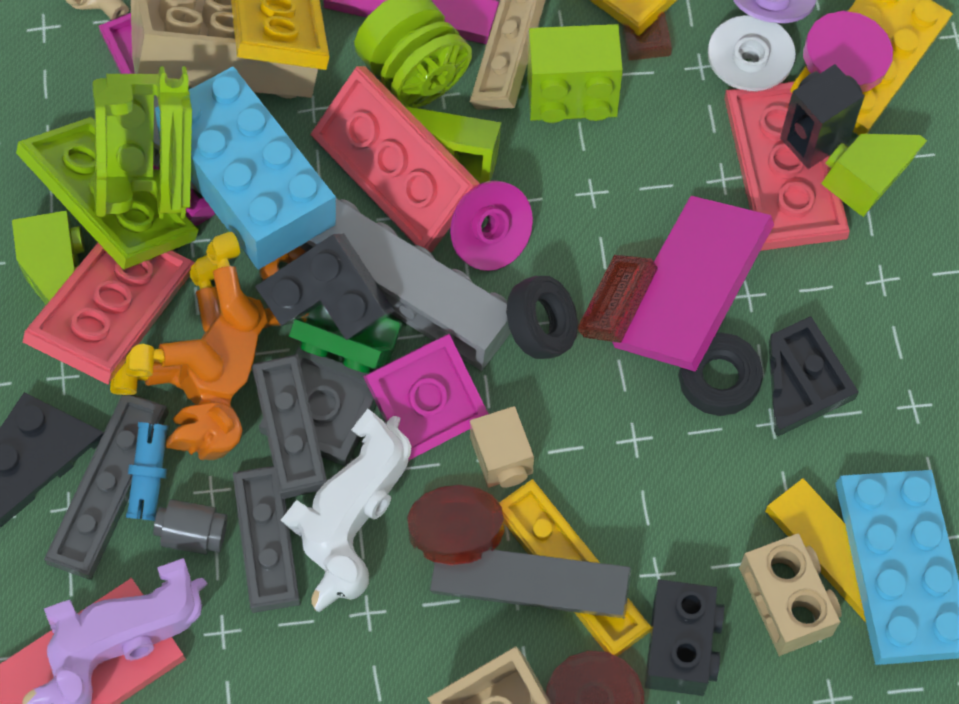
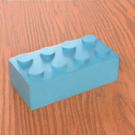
M234 66L189 89L192 107L191 182L228 231L235 234L240 247L258 270L336 225V196ZM158 106L155 108V114L158 128V136L160 139V109Z

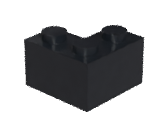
M344 233L332 234L255 286L281 326L292 324L294 319L302 318L323 304L346 340L359 336L395 312Z

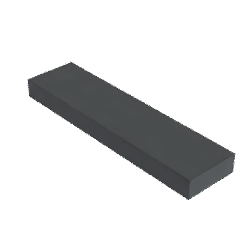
M135 395L121 396L44 558L47 565L89 580L92 579L130 497L132 475L128 474L129 465H134L139 428L138 422L153 424L152 443L154 424L163 425L169 413L166 406Z
M438 543L430 591L433 594L625 619L631 568Z

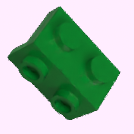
M323 304L309 312L307 318L294 319L289 337L301 341L300 349L320 357H327L328 352L345 358L344 366L362 373H370L371 368L378 369L390 363L402 323L386 317L359 336L346 340Z

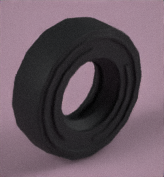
M551 276L529 277L513 287L508 296L506 314L511 334L522 351L535 359H551L562 355L572 348L577 337L578 319L575 305L565 287ZM537 301L543 305L549 319L548 334L542 330L536 316Z
M720 332L715 334L696 372L680 367L678 377L682 393L691 405L707 414L725 416L736 414L752 403L761 388L763 369L760 357L751 344L736 335ZM717 359L727 360L737 369L738 381L728 389H717L710 386L704 379L702 372L707 363Z

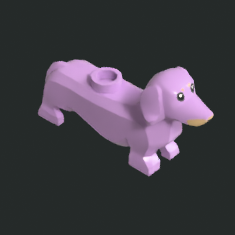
M182 558L157 567L161 580H167V582L161 583L162 587L156 588L150 595L102 600L89 605L80 614L75 612L70 600L44 608L51 630L54 633L47 647V656L52 669L53 679L27 693L23 698V704H91L93 694L91 676L96 666L106 660L122 655L127 660L143 658L154 650L153 644L188 629L201 614L202 604L199 591L208 583L203 578L191 581L185 560Z

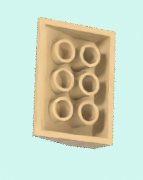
M131 0L132 59L135 74H159V69L163 66L168 78L180 79L182 67L185 66L189 79L188 86L193 88L234 66L253 92L276 94L283 98H295L297 96L312 98L318 69L237 57L231 0Z

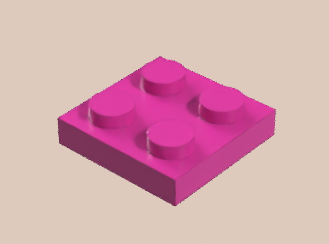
M446 334L363 376L385 423L392 416L400 417L398 429L409 439L411 444V453L408 461L469 430L470 420L488 415L450 334Z

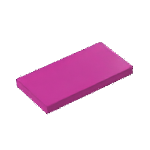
M690 196L650 268L654 269L652 275L645 277L649 278L647 285L640 286L645 287L643 294L635 295L640 296L639 302L637 304H630L636 306L634 312L629 313L626 311L625 313L631 315L629 322L621 320L619 325L621 323L627 324L625 330L618 331V325L611 338L614 347L696 372L774 226L772 216ZM616 333H622L619 341L613 340Z

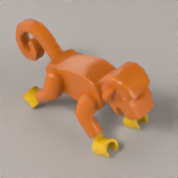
M226 232L215 236L207 247V255L198 258L191 266L189 272L193 283L200 288V290L196 291L202 327L205 332L203 337L196 340L163 343L159 345V349H154L153 346L147 344L134 346L126 356V363L123 364L110 384L111 393L117 395L136 394L138 380L144 381L147 386L171 383L184 390L186 396L195 405L182 408L174 416V423L182 426H179L166 439L165 448L188 451L190 455L197 452L200 460L223 458L240 443L243 429L240 419L230 406L231 399L248 380L254 362L259 333L264 328L280 325L270 308L264 309L260 300L247 297L241 291L237 269L235 266H230L228 261L240 255V246L233 232ZM297 247L259 269L263 281L280 270L278 267L279 262L289 264L306 253V251ZM212 280H215L216 287L212 286Z

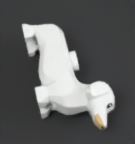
M367 409L351 429L360 438L365 436L362 440L364 445L361 447L360 455L323 484L315 495L312 508L296 500L281 519L292 531L299 536L302 535L303 550L310 559L325 571L323 579L312 595V605L317 612L322 611L338 598L348 600L358 598L369 585L368 569L364 561L354 551L353 539L369 517L375 520L387 510L391 502V496L388 493L404 473L408 464L411 444L409 439L398 429L400 417L392 416L385 424L376 414Z

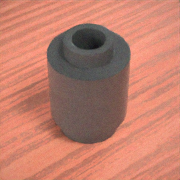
M170 499L167 508H158L153 534L161 537V547L207 555L209 551L220 553L225 538L228 515L217 513L216 507Z

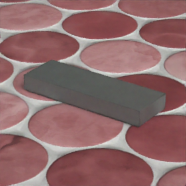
M298 354L253 364V373L281 499L318 491L327 482Z
M274 466L233 472L251 611L256 613L300 605L290 529L281 521L287 512L286 501L281 499Z

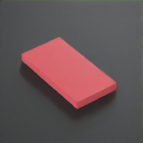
M356 66L310 134L415 245L427 249L430 253L451 227L452 216L459 201L466 193L480 184L365 66Z
M795 81L780 83L772 88L761 91H746L737 88L726 90L724 99L749 208L752 211L771 215L774 226L760 251L846 240L850 233L842 200L821 184L831 170L825 164L831 155L810 169H807L780 139L792 95L790 90Z
M97 243L25 330L23 343L101 382L109 384L126 362L128 353L141 342L189 278L191 266L195 262L171 250L123 270L105 249Z
M131 578L94 603L108 599L142 596L143 594ZM52 630L0 664V704H23V698L27 693L53 679L52 669L47 656V647L54 635ZM170 637L153 644L154 650L143 658L127 660L122 655L98 664L91 676L93 690L91 704H120L185 661L183 653L173 638Z

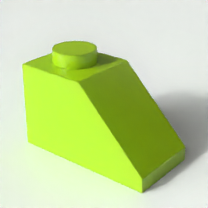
M860 134L849 147L841 143L825 163L831 170L821 184L864 217L908 167L927 140L921 135Z

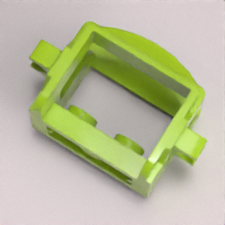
M161 66L159 74H106V78L93 81L92 90L95 109V173L93 174L96 217H106V214H120L131 210L133 206L132 191H155L160 219L164 218L163 213H180V217L182 219L185 218L186 208H190L192 107L188 88L189 79L185 66L182 67L180 79L168 78L164 67ZM154 95L158 98L160 109V170H153Z

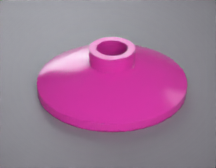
M487 181L466 193L459 201L451 221V240L457 255L466 264L485 271L497 270L513 262L522 253L531 235L533 217L529 201L517 187L503 181ZM488 216L487 225L481 229L483 220Z

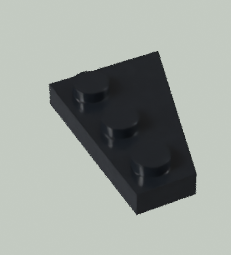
M24 392L0 427V528L35 500V494L56 476L61 478L74 467L72 463L90 448L95 450L104 432Z

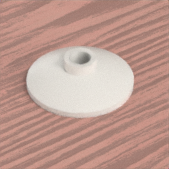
M745 15L725 21L714 31L708 45V59L715 74L728 85L746 91H761L772 88L787 78L794 65L795 47L790 35L779 24ZM744 59H752L755 62H748Z

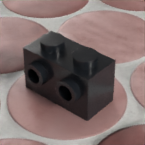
M834 64L822 73L818 71L812 72L792 92L780 139L807 169H810L831 155L841 143L846 145L850 142L865 97L857 81L853 77L845 75Z
M658 579L654 593L652 628L650 631L644 688L704 696L709 681L717 682L720 652L711 651L713 633L721 634L725 608L724 604L716 603L717 587Z

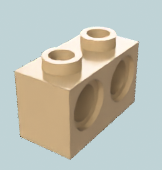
M799 533L744 554L739 569L779 656L833 636L840 623L839 618L842 616L840 604L831 589L825 590L818 575L821 572L818 557L811 546L805 547ZM776 563L786 564L791 567L795 577L791 579L780 578L773 572L771 566ZM795 607L809 609L815 617V622L810 624L799 622L793 616L792 609Z

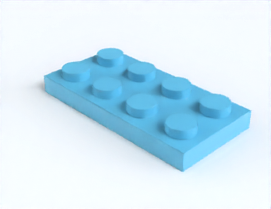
M932 470L840 476L835 485L843 521L846 525L875 665L958 659L959 578Z

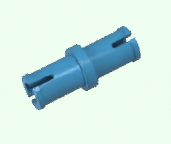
M138 422L139 428L134 465H129L128 474L132 475L126 518L141 519L144 500L142 520L155 521L161 478L166 479L167 469L162 467L169 426L154 424L151 443L153 424Z

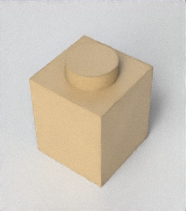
M515 406L470 420V439L488 488L499 484L504 488L512 487L525 481L528 477L527 475L533 474L534 455Z

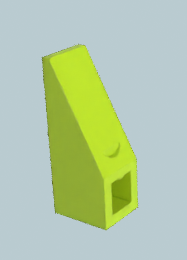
M406 107L480 184L491 181L498 159L501 122Z
M67 210L12 220L16 260L26 281L45 305L48 304L79 266L78 254L85 253L82 229L80 226L73 227Z

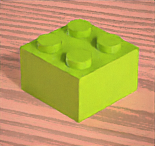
M618 24L529 28L527 82L530 121L542 120L548 123H556L564 119L581 118L600 121L608 117H617L623 71Z

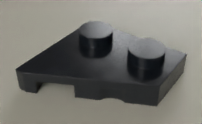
M811 316L771 334L768 343L774 432L777 437L856 399L859 393Z

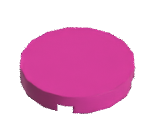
M848 11L828 13L815 21L807 34L803 50V58L810 73L815 71L822 73L836 64L845 75H849L857 81L862 92L869 91L882 82L892 63L893 47L890 39L877 22L860 13Z

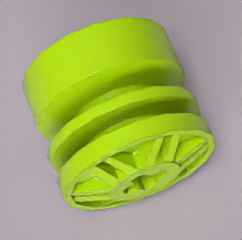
M387 0L383 2L366 18L354 40L355 52L376 76L381 77V83L404 106L412 108L427 105L444 95L465 73L472 58V48L449 22H445V16L432 0Z

